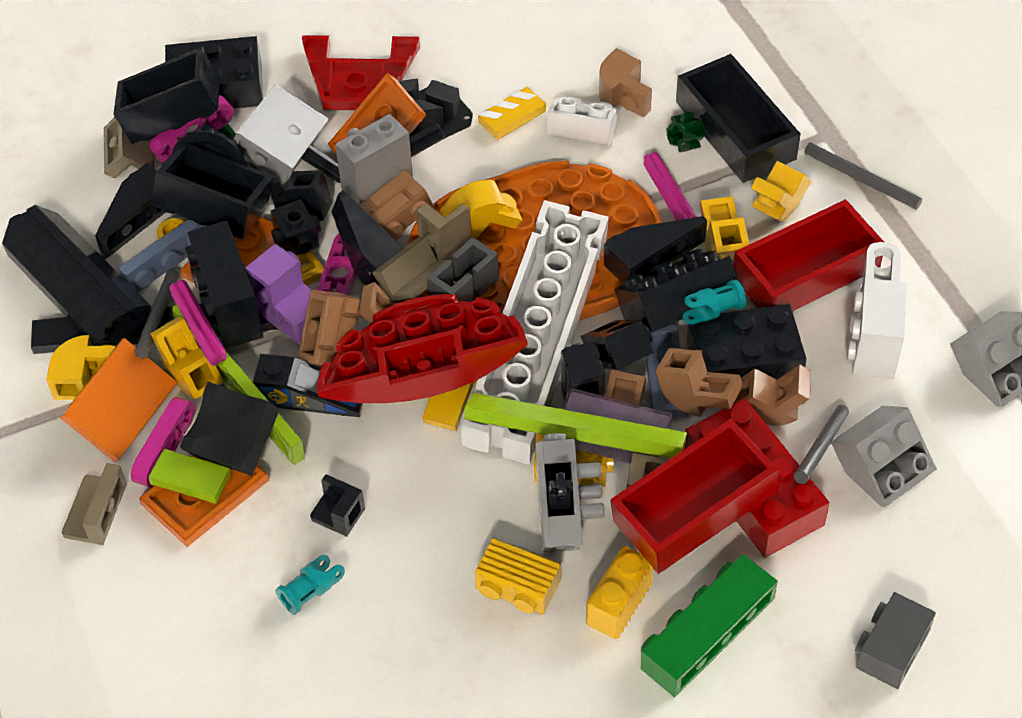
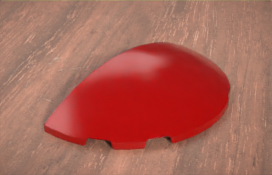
M454 294L419 297L385 308L372 316V324L361 331L351 329L336 344L337 354L330 363L324 362L318 378L317 392L319 397L353 403H396L433 397L470 384L495 371L516 356L528 343L524 330L514 315L508 317L501 313L498 305L492 301L479 297L472 302L458 301Z

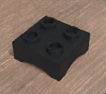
M207 382L197 418L191 429L184 436L180 448L193 456L252 476L280 409L269 401L247 396Z

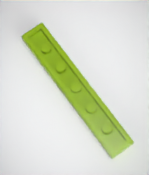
M177 304L172 306L174 319L179 316L184 318ZM226 352V360L217 364L216 367L227 388L247 396L268 401ZM278 413L269 437L291 464L295 465L305 459L302 440Z
M473 393L465 406L464 419L544 435L566 434V439H575L576 441L672 458L684 450L687 432Z

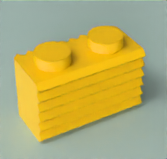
M495 537L492 538L475 570V586L482 595L492 600L503 598L505 601H510L522 612H538L540 615H544L562 579V563Z
M627 546L621 547L586 603L587 617L585 618V623L588 626L614 639L620 638V633L624 632V627L631 620V615H634L635 609H638V604L642 603L645 592H649V586H652L653 568L641 553Z

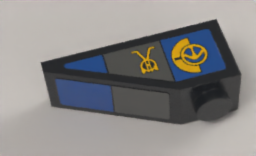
M260 354L253 384L275 407L359 418L363 403L343 402L319 397L317 384L321 371L320 367L295 357Z

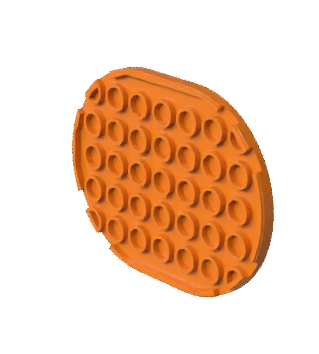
M550 161L485 179L495 181L501 194L506 193L516 201V207L523 220L515 229L490 222L476 239L498 254L499 280L479 298L496 303L500 312L503 313L532 232L536 233V221L544 200L569 206V214L581 217L584 210L608 216L606 243L612 236L619 235L629 228L662 223L656 206L642 188L632 180L628 179L626 181L613 174L611 169L592 163L585 166L569 164V161ZM458 189L435 201L432 208L442 215L440 209ZM417 221L410 232L408 245L419 238ZM604 249L600 261L597 260L596 272L579 321L619 307L614 288L623 284L603 265ZM428 289L418 297L428 296Z

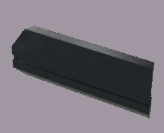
M34 205L26 209V212L17 214L9 219L2 241L8 257L83 335L90 336L92 345L111 335L109 328L113 327L114 321L118 320L121 322L126 319L127 315L134 322L151 312V305L59 213Z

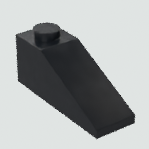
M147 163L122 181L95 234L100 254L105 260L166 213L163 209L151 205L157 170Z
M342 190L338 193L331 210L354 273L364 285L374 282L378 285L373 272L404 248Z
M701 216L629 228L619 235L612 236L604 244L603 265L623 285V280L635 274L648 275L654 272V266L668 261L674 262L682 257L683 254L704 243L707 219Z

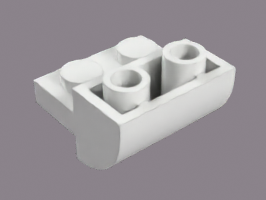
M577 97L554 99L548 110L547 134L548 136L611 146L614 130L620 119L621 108L613 107L607 102H583Z

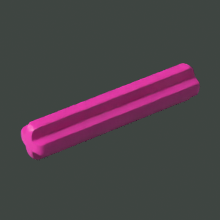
M657 152L646 154L643 157V165L676 220L695 218V213Z
M185 280L172 283L169 287L171 295L209 364L214 366L224 362L227 358L226 351L188 283Z

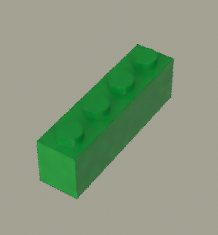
M744 554L734 563L728 561L719 570L716 580L709 587L703 585L697 590L691 600L692 603L684 611L678 609L672 614L666 624V628L659 635L652 634L647 638L640 650L642 652L640 669L675 698L775 599L778 580Z

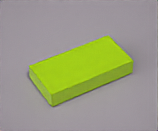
M164 449L148 478L152 485L216 504L231 473L227 467Z

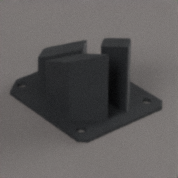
M418 79L398 81L427 114L410 133L409 137L434 124H438L441 127L444 139L471 126L473 113L460 99L458 88L431 80L427 88L419 91Z

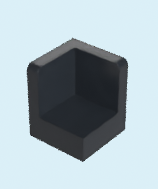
M325 474L321 480L324 495L311 512V521L347 537L365 510L363 492L357 487Z

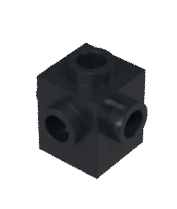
M301 199L270 211L273 224L271 234L274 243L279 247H283L286 252L291 251L296 256L306 254L320 247L318 233L322 232L320 222L315 214H309Z

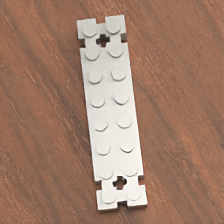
M544 200L536 221V233L532 232L503 310V314L508 317L514 315L524 330L528 345L498 369L478 379L474 393L550 406L561 374V350L571 345L596 272L597 260L600 261L604 244L607 240L608 216L583 210L580 217L569 214V206ZM463 419L461 424L462 446L489 453L491 446L501 448L503 458L530 465L535 450L537 433Z

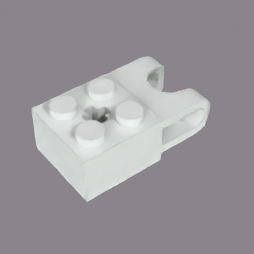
M878 242L869 246L865 259L864 276L861 280L859 291L855 293L854 312L851 313L849 326L852 339L849 340L847 360H853L854 375L888 379L895 378L905 337L907 282H900V249L890 243ZM883 255L889 258L891 265L888 268H879L875 265V258Z

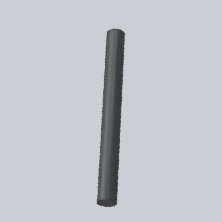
M811 142L805 148V154L915 210L922 203L923 199Z
M174 269L166 272L134 351L138 358L144 359L150 352L154 342L150 333L159 329L172 296L169 287L172 283H177L179 273Z
M838 405L796 470L794 479L797 483L805 484L814 472L849 414V409L845 405Z

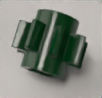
M693 112L672 116L671 121L673 123L666 128L669 144L678 146L680 153L700 148L699 141L706 136L703 120L694 118Z

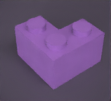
M274 244L245 267L246 273L255 295L258 314L300 345L310 290L312 289L302 281L301 262L298 257L291 251L286 252L277 244Z

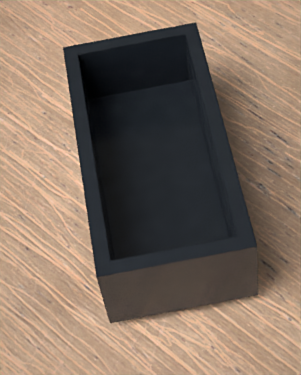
M732 54L678 75L676 103L684 113L693 112L694 118L703 120L706 134L704 137L742 183L770 172L776 161L786 165L797 160L801 133Z

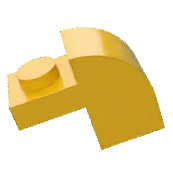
M776 161L766 181L756 177L751 186V189L758 195L752 207L779 221H784L799 205L811 184V180L805 174Z
M479 180L461 187L440 209L442 216L445 218L460 206H467L470 210L471 238L475 239L478 238L490 222L515 229L523 220L516 207V201L506 193L501 194L493 180Z
M733 196L701 200L699 204L701 216L707 219L706 239L704 242L706 252L716 251V254L730 255L731 259H734L735 251L749 245L744 217H737Z
M179 316L150 333L163 358L160 360L167 373L178 382L177 386L184 394L196 400L203 396L207 382L217 385L224 383L216 365L209 364L202 349L198 347L184 318Z
M89 335L72 338L60 345L50 359L46 378L53 400H74L116 346H93Z

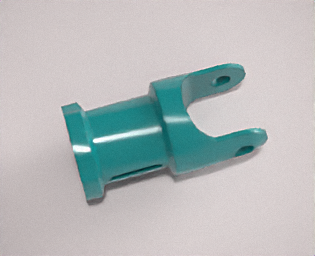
M730 280L725 286L713 290L705 288L688 295L685 298V304L694 309L684 312L683 320L688 324H696L717 318L721 312L733 308L736 310L745 308L746 297L742 285L738 280Z
M321 555L300 569V575L287 585L281 584L275 590L276 595L291 614L296 615L301 610L300 607L315 595L322 596L339 582L344 576V567L342 565H335L325 572L330 565V558L327 555Z

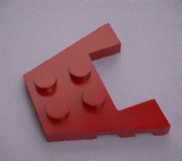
M302 35L303 49L323 110H356L386 73L394 76L397 81H402L420 49V38L392 36L390 59L328 58L330 50L329 36Z

